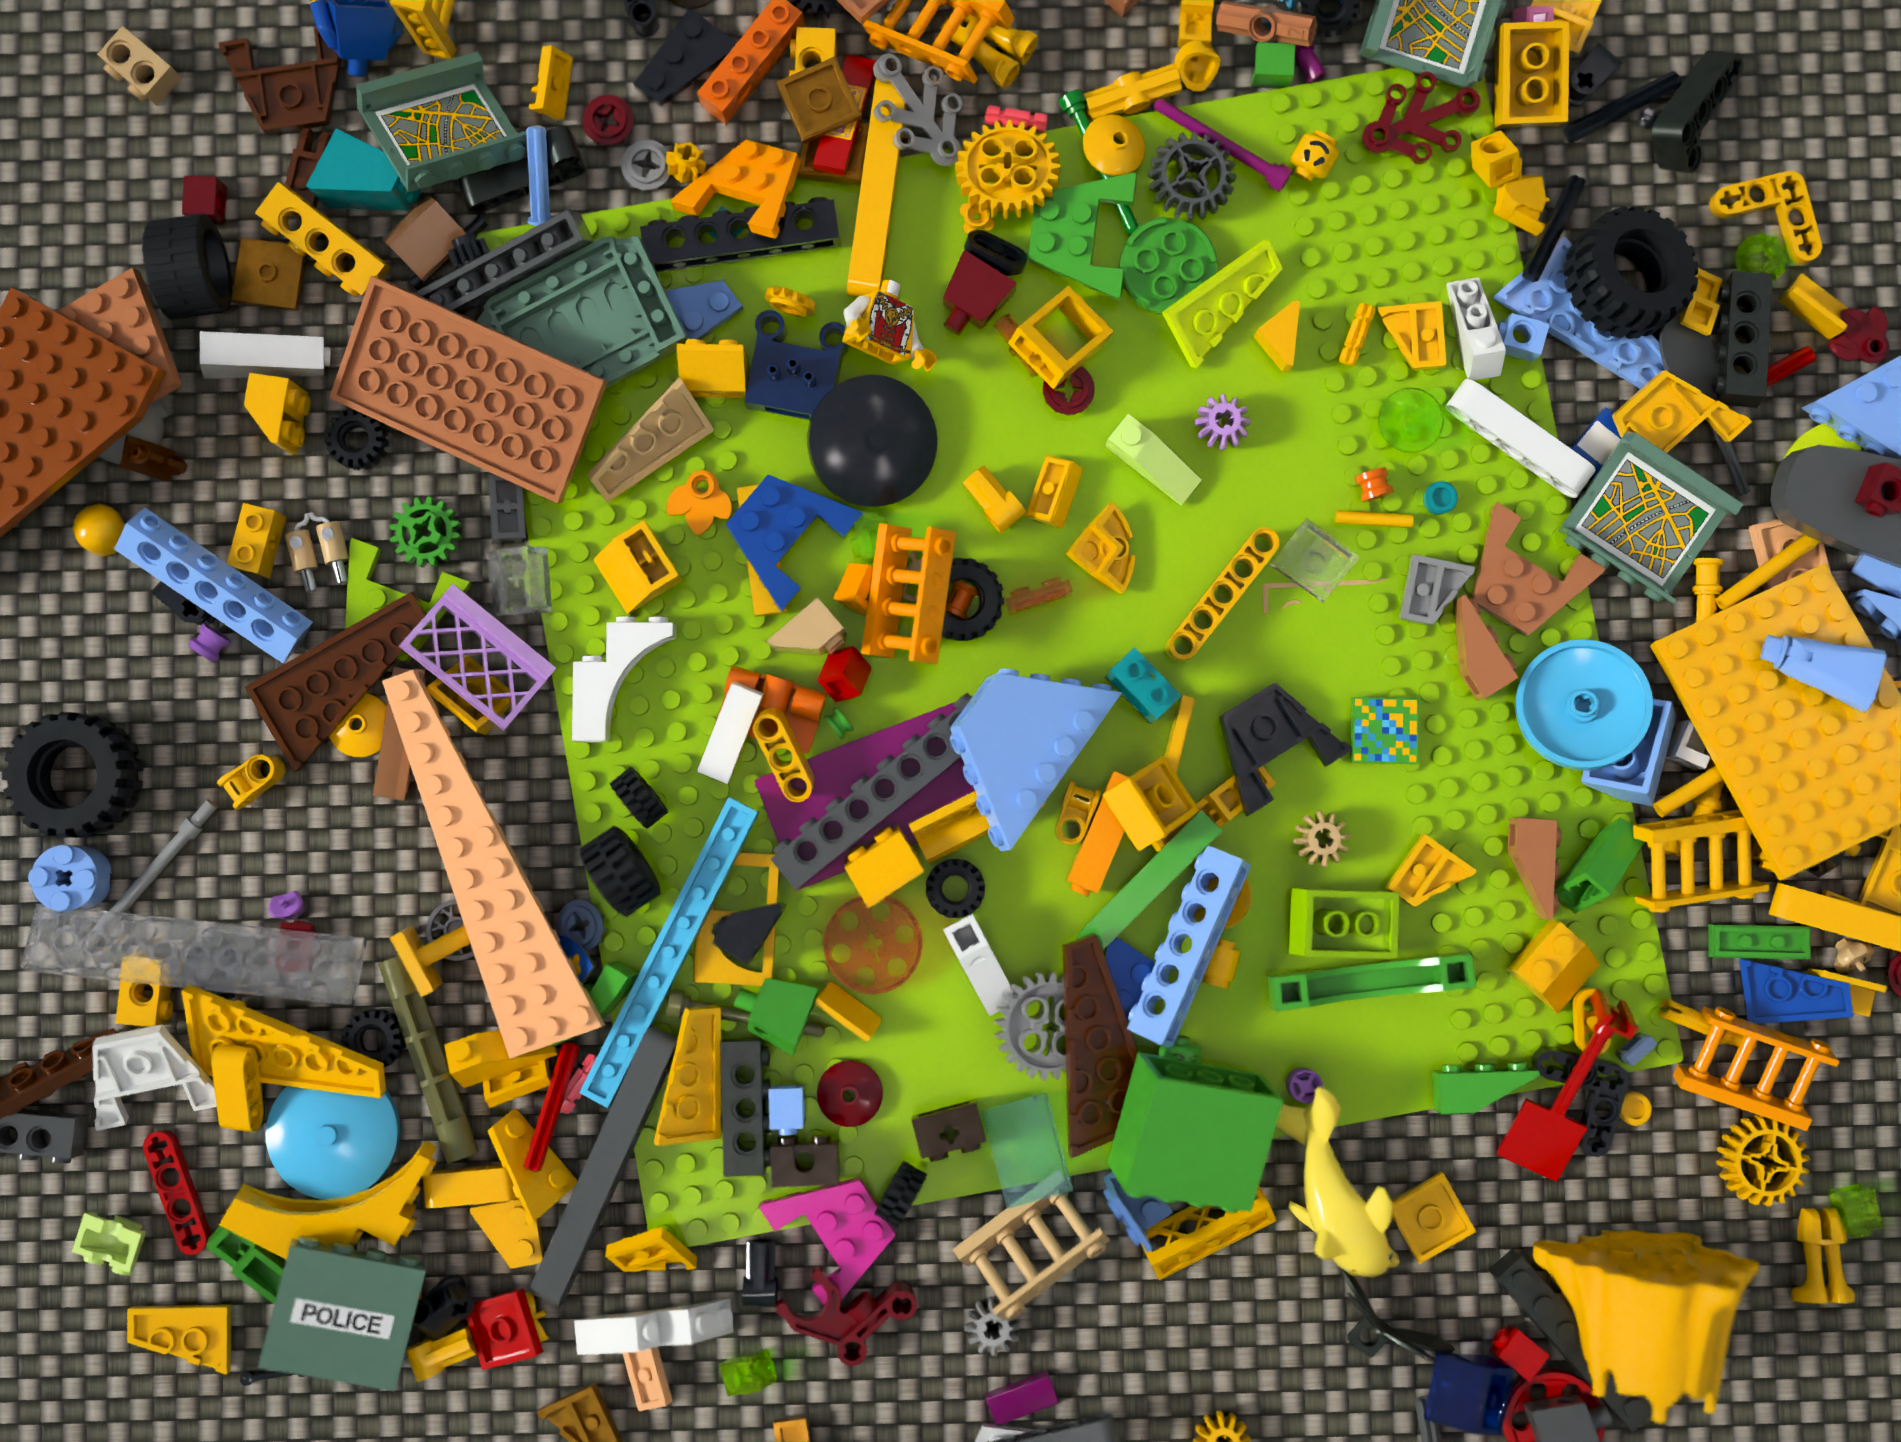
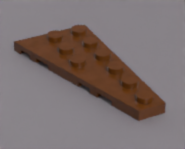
M1094 933L1063 945L1068 1156L1071 1158L1114 1140L1138 1054L1131 1031L1127 1029L1128 1022L1097 934Z

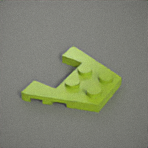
M351 538L349 548L345 629L406 595L370 581L382 549ZM442 572L431 601L428 603L420 600L428 613L452 584L466 594L472 583ZM444 608L435 616L436 626L445 615L449 614ZM431 621L423 630L431 629ZM431 635L417 636L410 645L419 650ZM403 651L397 659L409 662L412 657Z

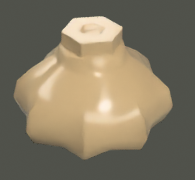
M1843 938L1835 945L1838 954L1834 967L1840 973L1845 972L1848 974L1856 969L1863 972L1866 970L1864 964L1870 961L1871 956L1874 954V947L1870 944L1853 942L1849 938Z

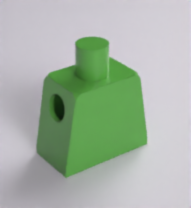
M767 978L764 980L759 994L740 988L734 1006L751 1012L747 1027L750 1032L794 1056L814 1007L818 989Z

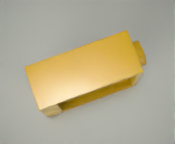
M1068 285L1019 325L1008 344L1054 389L1097 353L1114 331ZM1057 309L1090 340L1068 360L1035 329Z

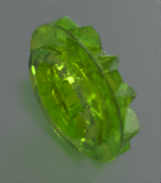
M1764 232L1750 235L1737 248L1735 255L1736 267L1740 272L1773 274L1772 282H1774L1786 271V263L1789 260L1785 253L1786 245H1781L1777 240V236L1765 235ZM1762 250L1765 256L1773 258V260H1769L1764 264V268L1761 260L1752 258L1761 253Z

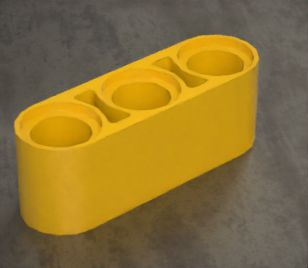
M766 708L754 722L753 731L785 797L792 802H802L809 797L815 784L814 774L784 713L777 708ZM766 718L775 720L778 724V730L768 732L764 729L762 720ZM780 748L790 750L793 759L787 762L780 760L776 750ZM801 778L806 782L807 788L801 791L796 790L792 787L790 780Z
M219 1044L212 1056V1074L219 1125L221 1128L254 1133L260 1128L264 1115L257 1052L254 1048Z
M502 1164L432 1171L427 1179L423 1177L425 1208L516 1200L517 1198L512 1189L514 1184L510 1174Z

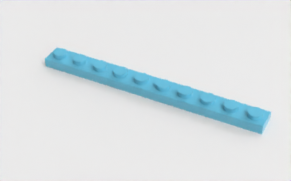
M728 797L579 1092L580 1094L606 1108L612 1106L642 1037L648 1027L653 1025L760 814L759 811L732 797Z

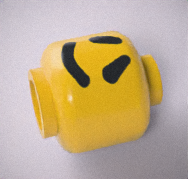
M1315 130L1314 133L1304 134L1290 157L1293 165L1297 167L1294 173L1309 182L1312 181L1313 177L1318 179L1326 178L1339 157V151L1335 147L1337 141L1319 130Z

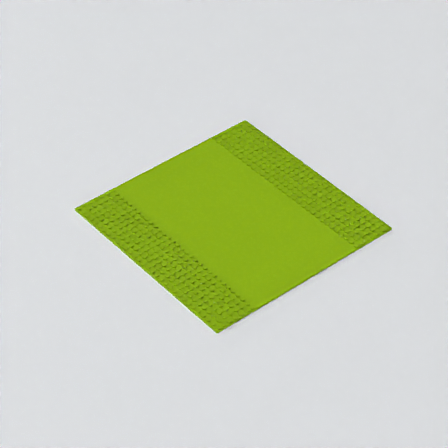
M1391 68L1177 107L1272 165L1274 163L1278 165L1283 163L1293 169L1290 178L1279 193L1268 186L1269 182L1265 180L1266 176L1229 155L1225 161L1235 162V167L1230 172L1236 174L1235 182L1231 183L1234 187L1232 195H1226L1228 201L1225 206L1218 205L1217 213L1212 214L1207 210L1206 217L1200 219L1197 212H1194L1193 219L1190 221L1187 220V212L1182 211L1179 218L1174 217L1176 209L1173 207L1169 211L1164 212L1163 207L1166 201L1156 202L1154 200L1155 195L1159 191H1150V183L1154 180L1148 177L1149 170L1153 169L1151 165L1152 158L1159 157L1157 154L1159 146L1167 148L1166 142L1170 137L1178 143V136L1182 132L1186 135L1187 140H1189L1192 132L1157 111L1124 117L1137 126L1145 142L1144 159L1140 166L1132 172L1137 174L1134 204L1133 206L1129 205L1139 227L1150 220L1160 217L1179 219L1188 223L1192 222L1206 233L1214 246L1217 256L1216 273L1262 240L1270 241L1283 267L1257 299H1253L1243 310L1244 314L1241 318L1227 328L1222 334L1223 338L1215 347H1211L1202 357L1204 360L1197 368L1191 367L1164 316L1139 306L1128 295L1124 286L1122 288L1121 301L1109 298L1104 293L1089 289L1068 277L1065 278L1031 263L1029 260H1027L1025 268L1020 275L1007 276L1017 283L1016 292L982 329L968 322L960 335L949 331L943 324L952 311L943 305V297L959 259L965 250L964 244L968 234L963 230L965 221L964 217L960 214V207L962 204L968 203V195H961V185H957L955 163L951 166H941L932 160L930 153L926 152L900 157L883 280H892L901 285L898 300L913 307L914 321L919 340L924 348L931 350L936 355L937 362L927 372L923 365L920 369L913 368L911 365L912 358L892 365L850 346L848 352L843 356L838 384L863 375H881L896 379L913 389L923 399L932 414L937 431V452L933 467L923 484L909 497L897 503L879 507H864L848 503L835 496L819 480L809 459L807 432L810 420L747 409L744 402L745 398H694L714 428V431L607 503L591 482L587 473L679 378L677 351L605 389L563 503L557 504L523 488L525 523L550 663L556 667L552 673L581 846L583 847L612 826L622 829L645 857L659 882L661 891L659 896L628 917H625L614 910L606 901L586 871L591 903L597 904L599 912L605 915L603 927L607 930L602 934V942L598 944L602 968L607 963L619 961L640 973L728 797H732L760 812L740 852L776 855L773 849L779 843L754 781L757 778L773 773L757 739L747 736L728 784L697 772L725 697L724 689L731 667L734 665L760 674L774 675L793 681L794 684L827 693L817 679L829 654L828 651L823 655L776 652L767 640L818 597L846 631L847 635L843 637L845 643L838 650L855 646L861 654L866 616L851 610L833 599L848 564H867L873 567L879 523L911 528V537L926 538L927 527H934L956 532L952 559H975L976 562L989 566L988 569L991 572L994 571L998 576L996 579L999 584H1002L1003 591L1001 592L1002 598H1004L1000 619H997L996 625L992 630H988L985 635L979 638L955 641L941 637L938 664L910 661V650L895 649L894 658L861 654L871 666V672L861 696L835 703L827 693L810 752L804 753L806 759L956 702L967 692L972 697L987 676L999 673V669L1019 671L1018 676L1030 678V674H1044L1050 676V681L1061 683V679H1076L1081 681V686L1091 688L1092 684L1095 683L1107 684L1112 686L1111 691L1119 692L1105 676L1135 647L1181 695L1192 697L1195 700L1177 776L1194 803H1196L1234 774L1219 717L1274 682L1307 709L1306 712L1317 722L1325 724L1331 729V734L1341 742L1345 741L1350 747L1352 697L1419 699L1418 764L1350 763L1349 752L1324 767L1308 740L1304 739L1263 765L1277 783L1269 789L1274 800L1249 816H1246L1242 810L1220 827L1222 832L1209 844L1213 848L1240 858L1252 865L1246 877L1252 893L1250 908L1238 924L1224 929L1220 937L1222 940L1236 943L1235 950L1241 951L1234 981H1230L1229 988L1225 989L1203 983L1202 979L1178 1036H1189L1191 1043H1196L1201 1047L1202 1063L1261 1073L1284 1099L1283 1104L1288 1106L1306 1108L1310 1104L1297 1101L1288 1093L1286 1079L1288 1074L1298 1067L1311 1069L1320 1076L1323 1088L1336 1098L1340 1106V1117L1335 1127L1434 1109L1432 1070H1442L1443 1064H1461L1463 1070L1475 1069L1476 1063H1494L1495 1068H1508L1509 1062H1528V1067L1533 1068L1532 1056L1535 1051L1544 1046L1582 1054V1051L1577 1048L1574 1041L1572 1006L1574 996L1557 1014L1506 969L1550 920L1538 917L1508 853L1509 818L1557 820V827L1561 829V843L1559 847H1556V860L1560 863V875L1558 880H1555V885L1605 826L1619 818H1623L1626 822L1636 825L1632 802L1618 800L1582 784L1581 779L1584 770L1561 767L1542 757L1526 741L1516 718L1515 698L1519 682L1528 665L1540 653L1556 644L1570 640L1599 641L1588 586L1528 636L1521 634L1480 609L1481 615L1479 616L1485 626H1490L1499 638L1497 645L1503 654L1507 653L1513 659L1517 667L1515 673L1518 678L1487 698L1477 701L1459 673L1453 600L1466 594L1468 599L1472 596L1493 504L1498 502L1522 517L1505 547L1562 581L1576 556L1581 553V551L1566 544L1564 540L1567 536L1558 531L1572 511L1570 497L1551 486L1454 417L1446 409V404L1464 379H1468L1459 355L1447 283L1479 277L1495 322L1498 325L1500 321L1503 322L1511 313H1516L1492 298L1522 273L1524 269L1515 225L1493 214L1496 205L1497 186L1490 189L1472 168L1471 142L1496 132L1485 76H1483L1480 82L1477 81L1470 87L1479 94L1481 100L1480 106L1472 116L1464 118L1453 114L1428 124V126L1445 133L1449 130L1457 131L1462 137V142L1456 151L1447 153L1442 150L1441 146L1409 133L1398 136V138L1413 145L1425 142L1431 146L1432 155L1422 165L1415 164L1411 158L1390 149L1380 154L1372 153L1362 143V133L1369 123L1379 120L1386 103V92L1391 85L1396 83L1402 84L1406 88L1407 96L1403 103L1397 106L1391 124L1404 119L1416 90L1415 81L1419 74L1400 68ZM1421 79V80H1420L1422 86H1424V87H1430V86H1431L1429 80H1427V79ZM1437 80L1434 89L1427 95L1421 112L1453 100L1456 94L1464 88ZM1398 91L1391 92V96L1394 99L1401 98V94ZM1463 97L1464 103L1468 105L1473 104V100L1470 97ZM1077 125L1044 132L1047 134V143L1054 142L1055 153H1059L1060 176H1058V187H1054L1053 191L1102 180L1099 171L1090 164L1085 156L1083 137ZM1315 130H1319L1337 141L1335 147L1339 151V157L1326 178L1318 179L1313 177L1312 181L1309 182L1294 173L1297 167L1293 165L1290 157L1304 134L1314 133ZM1374 132L1375 139L1384 140V135L1381 132ZM1113 137L1117 144H1122L1120 140ZM1452 137L1446 138L1448 145H1456V141ZM949 148L943 149L945 153L950 154ZM1416 150V154L1418 157H1426V152L1424 150ZM1189 154L1195 160L1204 159L1201 156ZM1175 160L1166 168L1170 184L1179 175ZM1214 168L1205 177L1210 193L1217 187L1218 183ZM1187 172L1186 178L1191 180L1193 177V180H1197L1198 175L1193 172L1191 176V172ZM796 176L792 192L787 194L785 202H795V205L808 203V200L815 197H826L827 200L834 199L841 247L657 272L665 290L723 280L741 303L743 310L702 339L705 341V344H719L720 340H736L738 345H744L749 358L750 375L758 335L755 321L757 316L765 310H774L782 316L787 329V335L782 342L785 344L822 350L819 333L825 324L838 322L847 328L843 314L844 309L857 298L855 296H847V282L861 185L798 179V176ZM991 181V182H987V184H994V183H996V182H992V181ZM1021 182V183H1018V184L1025 185V184H1028V183H1026V182ZM1190 192L1180 193L1182 196L1188 198H1196ZM715 193L698 216L699 218L711 217L721 206L733 214L744 212L745 208L760 205ZM672 198L581 215L593 240L596 241L602 237L626 239L631 238V236H638L642 239L640 226H647L648 222L653 220H666L667 223L680 221L681 217L689 214L675 211L670 202ZM1099 204L1091 266L1120 268L1121 254L1131 234L1126 231L1114 204ZM1024 208L1021 209L1020 218L1016 216L1014 211H1010L1008 218L1004 219L1003 211L998 210L997 214L991 217L995 222L994 228L987 232L1021 248L1028 257L1034 213L1031 214ZM976 214L974 218L978 220L980 216ZM802 219L797 223L796 227L800 230H808L812 227L813 222L809 219ZM526 224L482 232L477 235V240L484 238L489 251H492L536 226ZM745 228L735 239L745 238L749 230ZM708 233L701 237V242L705 244L715 241V238ZM674 237L669 242V247L679 248L683 245L685 239ZM1068 285L1114 331L1105 345L1081 365V367L1089 372L1094 381V397L1091 404L1082 413L1070 416L1055 413L1046 404L1042 391L1044 379L1008 344L1019 325ZM779 286L807 295L808 298L815 302L814 314L806 315V317H796L774 309L764 298L767 288ZM1292 301H1300L1294 364L1288 373L1281 372L1253 336L1259 327ZM1442 301L1446 368L1412 371L1380 319L1378 307ZM1361 303H1366L1375 307L1376 311L1373 319L1369 322L1370 328L1363 347L1358 351L1360 355L1357 363L1353 367L1347 366L1339 362V357L1342 349L1346 347L1344 343L1352 321L1356 319L1354 316L1357 307ZM1059 309L1035 328L1066 360L1090 342ZM769 322L763 327V332L774 334L778 331L779 324ZM1514 330V339L1519 343H1525L1524 334ZM832 334L827 338L826 343L830 346H838L842 343L843 337L839 334ZM1505 355L1501 376L1473 380L1558 439L1541 355L1533 362ZM1067 377L1064 388H1059L1060 392L1065 393L1067 402H1070L1074 392L1083 391L1071 386L1070 377ZM1221 394H1226L1227 403H1230L1234 397H1237L1239 400L1235 407L1238 409L1242 406H1247L1248 408L1247 412L1241 417L1251 419V424L1243 427L1248 432L1246 438L1238 437L1239 444L1235 448L1227 441L1225 450L1219 449V441H1215L1211 448L1208 447L1207 442L1210 437L1208 435L1201 439L1198 437V433L1205 427L1195 426V420L1202 417L1197 412L1199 407H1208L1206 401L1209 397L1214 398L1218 403ZM1127 414H1130L1153 432L1202 479L1182 506L1105 447L1108 438ZM1222 416L1217 425L1224 428L1228 419ZM1046 455L1074 461L1082 467L1083 472L1063 528H1057L1030 519L1024 514L1003 533H1000L983 513L984 509L963 486V482L969 475L984 465L1005 491L1009 490L1027 511ZM1386 467L1388 471L1386 479L1388 484L1393 487L1394 492L1376 500L1362 502L1360 497L1362 489L1360 485L1356 484L1355 476L1373 469ZM706 470L714 474L718 480L719 489L729 496L732 504L730 518L739 509L737 487L759 485L767 475L857 509L863 515L844 538L817 517L780 560L781 571L801 587V590L786 606L787 613L755 617L747 559L726 527L729 519L714 517L712 525L706 532L701 535H695L686 521L685 514L670 516L666 512V506L673 489L685 485L692 473ZM1438 481L1450 483L1458 494L1456 506L1444 515L1430 513L1423 503L1425 490ZM700 482L697 486V490L701 493L706 492L709 488L707 482ZM1110 502H1114L1124 514L1133 535L1132 538L1127 540L1129 543V555H1135V565L1128 587L1122 594L1097 580L1066 555V552L1080 534ZM1340 510L1412 514L1414 521L1412 528L1335 523V512ZM644 520L652 529L683 581L628 615L593 559L616 536ZM1262 527L1274 530L1279 538V547L1197 653L1185 662L1172 660L1167 655L1166 643L1250 535ZM1255 538L1254 544L1259 551H1269L1270 543L1266 538ZM915 551L916 560L923 559L924 551ZM1413 554L1475 567V572L1459 589L1458 594L1445 607L1443 613L1431 626L1399 620L1410 558ZM909 557L907 560V567H909L911 562H913ZM1244 562L1235 563V573L1242 578L1249 577V566ZM1378 579H1387L1373 584L1268 588L1269 612L1264 614L1262 584L1341 580L1376 581ZM959 580V581H962V582H964V583H966V584H968V585H970V586L976 588L972 583H970V582H968V581ZM952 583L948 586L947 599L954 587ZM909 584L905 593L915 597L918 586ZM1223 587L1215 589V599L1220 603H1228L1230 600L1229 591ZM979 595L974 596L966 612L967 618L977 612L980 604ZM902 597V603L916 604ZM1291 600H1297L1302 602L1301 604L1293 603L1288 605L1286 608H1283V606ZM1205 613L1195 614V625L1200 629L1209 628V617ZM900 616L898 636L912 637L915 617ZM616 617H635L636 622H648L649 617H667L668 623H674L677 626V639L664 643L646 654L632 668L623 681L613 706L610 742L572 741L573 662H582V656H602V662H606L607 622H616ZM1178 638L1174 641V649L1177 653L1186 655L1190 651V644L1186 639ZM1149 674L1155 680V675ZM1120 695L1046 799V805L1039 809L1011 850L1000 851L998 847L993 845L988 834L928 864L919 845L915 844L913 847L920 856L924 872L870 908L864 903L847 872L795 890L779 871L778 902L787 904V907L776 923L773 979L815 987L818 989L817 998L827 984L833 982L882 1018V1022L870 1040L864 1041L814 1004L808 1022L823 1025L825 1033L821 1037L802 1034L794 1056L763 1039V1046H769L770 1062L769 1066H764V1079H770V1087L771 1085L804 1084L805 1092L804 1128L798 1129V1134L779 1135L778 1129H772L771 1133H766V1146H771L773 1142H778V1137L798 1136V1142H811V1136L831 1135V1140H839L840 1182L861 1177L878 1204L903 1161L927 1174L912 1206L1042 1182L1058 1169L1065 1177L1110 1169L1107 1162L1113 1141L1074 1158L1068 1156L1066 1072L1063 1069L1060 1070L1061 1075L1058 1080L1049 1072L1047 1080L1044 1081L1039 1077L1038 1071L1033 1078H1030L1026 1073L1027 1067L1022 1072H1019L1015 1069L1017 1060L1013 1063H1008L1005 1060L1010 1051L1002 1052L998 1049L999 1045L1005 1040L994 1037L996 1032L1002 1030V1027L995 1024L994 1020L1003 1018L1004 1014L997 1012L991 1016L988 1015L943 931V928L962 918H948L936 912L926 896V882L932 869L945 860L962 859L973 864L982 874L985 883V894L980 906L972 914L1010 986L1015 984L1021 988L1024 987V976L1035 982V972L1042 973L1046 980L1048 972L1052 971L1056 973L1058 980L1061 974H1063V945L1074 941L1083 927L1158 853L1152 844L1138 851L1129 839L1126 831H1124L1098 894L1090 891L1087 897L1071 890L1072 883L1066 881V878L1082 840L1074 845H1064L1055 836V826L1070 780H1073L1077 786L1091 791L1101 790V798L1111 772L1115 771L1130 777L1159 757L1165 756L1179 698L1157 720L1149 723ZM835 707L838 708L854 728L852 732L846 731L844 734L845 738L843 739L838 736L824 718L826 714L828 716L832 715ZM786 748L776 750L780 760L787 762L793 759L790 750ZM629 767H633L645 779L668 809V813L648 829L642 826L634 815L628 811V808L624 806L610 785L614 779ZM1316 811H1322L1324 819H1326L1329 813H1335L1336 819L1333 825L1344 821L1346 826L1339 832L1340 834H1350V839L1341 840L1340 843L1349 848L1348 852L1336 850L1341 860L1335 863L1328 856L1329 863L1327 867L1320 865L1319 857L1314 865L1308 864L1310 852L1300 857L1297 852L1304 847V844L1293 843L1294 838L1303 837L1302 833L1295 830L1296 825L1307 828L1303 817L1309 815L1315 821ZM1073 821L1063 823L1062 834L1068 839L1076 838L1079 834L1077 824ZM1324 830L1323 833L1315 834V838L1319 840L1318 846L1320 848L1321 844L1328 843V839L1324 837ZM1422 834H1426L1477 870L1473 876L1452 885L1451 888L1435 894L1427 901L1415 907L1410 906L1399 898L1397 959L1302 957L1289 954L1291 888L1390 892L1385 888ZM1641 848L1611 895L1576 914L1559 901L1558 910L1556 913H1553V920H1551L1563 923L1588 946L1601 964L1575 995L1585 988H1597L1607 996L1611 1006L1616 1007L1620 999L1626 1001L1638 1027L1635 1034L1643 1033L1650 1035L1658 1044L1634 1066L1622 1063L1615 1055L1616 1051L1630 1039L1615 1032L1607 1051L1600 1054L1597 1058L1613 1061L1623 1067L1627 1073L1677 1064L1683 1060L1677 1023L1659 1017V1010L1667 1012V1009L1660 1007L1661 1003L1666 998L1672 999L1655 914L1649 911V907L1635 903V896L1650 894ZM1197 857L1117 936L1155 963L1156 951L1161 943H1165L1169 934V921L1172 915L1179 911L1183 902L1181 898L1183 889L1188 882H1191L1196 872L1195 862ZM733 865L715 900V910L744 911L767 905L769 867ZM953 875L944 881L942 891L948 900L960 901L968 893V884L963 877ZM1191 937L1186 938L1181 945L1183 954L1189 952L1192 948ZM695 940L653 1026L678 1037L683 1015L680 1018L666 1016L671 990L685 992V996L691 997L690 1000L737 1008L734 1006L740 988L759 994L762 986L702 982L697 984L693 982ZM764 943L753 961L747 965L722 950L737 965L752 971L762 972ZM1106 948L1102 950L1104 957L1106 955ZM1458 952L1472 954L1476 987L1371 997L1283 1011H1275L1270 1006L1267 975ZM1177 968L1169 972L1168 981L1170 984L1178 980L1179 971ZM631 989L626 994V996L621 1000V1002L617 1005V1007L612 1012H610L612 1026L617 1016L619 1015ZM1049 996L1047 999L1048 1007L1050 1006V1003L1052 1001L1051 996ZM1163 998L1159 999L1155 1004L1157 1015L1165 1010L1166 1004ZM1587 999L1584 1003L1587 1011L1593 1008L1590 999ZM1033 1000L1027 1005L1026 1011L1028 1016H1033L1038 1012V1000ZM1064 1003L1059 1008L1060 1018H1065ZM721 1019V1041L723 1039L760 1037L747 1029L748 1024ZM1049 1020L1047 1024L1042 1025V1029L1046 1031L1047 1028L1053 1027V1022ZM1131 1031L1138 1052L1159 1056L1160 1044ZM1589 1032L1586 1035L1587 1043L1593 1035V1032ZM1035 1033L1025 1037L1023 1042L1025 1049H1030L1036 1044ZM1065 1035L1058 1038L1056 1042L1057 1051L1065 1049ZM1047 1044L1043 1050V1055L1048 1053ZM1551 1056L1549 1060H1543L1542 1062L1546 1070L1549 1065L1560 1067L1563 1070V1064L1557 1063ZM846 1060L859 1061L872 1068L878 1075L883 1089L882 1102L878 1112L871 1120L856 1127H844L831 1122L822 1113L817 1101V1087L824 1072L832 1065ZM740 1065L738 1067L737 1074L742 1081L749 1082L754 1079L755 1072L751 1066ZM670 1070L634 1147L648 1231L653 1228L663 1227L685 1247L773 1232V1228L759 1208L760 1202L767 1199L775 1200L787 1197L788 1194L796 1192L804 1193L825 1186L772 1188L771 1166H766L767 1171L764 1176L724 1177L722 1093L721 1139L664 1146L655 1145L654 1138ZM1599 1071L1597 1072V1076L1599 1077L1612 1076L1602 1074ZM1540 1075L1507 1095L1564 1085L1565 1083L1549 1080ZM846 1089L843 1092V1097L847 1101H852L855 1099L856 1094L852 1089ZM743 1098L739 1100L738 1107L743 1114L751 1115L755 1113L756 1107L751 1099ZM765 1099V1113H769V1099ZM976 1099L986 1137V1142L980 1143L981 1148L968 1153H962L961 1149L948 1152L949 1157L930 1162L929 1157L921 1159L911 1121L912 1116ZM946 1124L944 1132L940 1134L947 1135L948 1139H954V1134L959 1129H952L950 1124ZM1277 1127L1275 1128L1273 1138L1288 1136ZM743 1132L739 1135V1141L743 1147L753 1148L756 1146V1137L752 1133ZM803 1151L797 1155V1162L800 1166L808 1168L814 1165V1157L811 1153ZM803 1214L778 1230L811 1225L806 1215Z

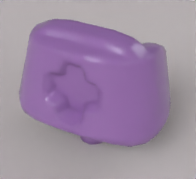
M293 891L272 897L268 911L272 917L282 920H293L305 912V903L299 892Z

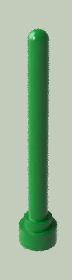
M1076 89L1063 95L1058 102L1064 114L1074 118L1083 137L1090 122L1085 113L1087 110L1085 96L1081 89ZM1099 172L1102 179L1112 177ZM1114 204L1126 231L1132 234L1139 226L1129 205Z

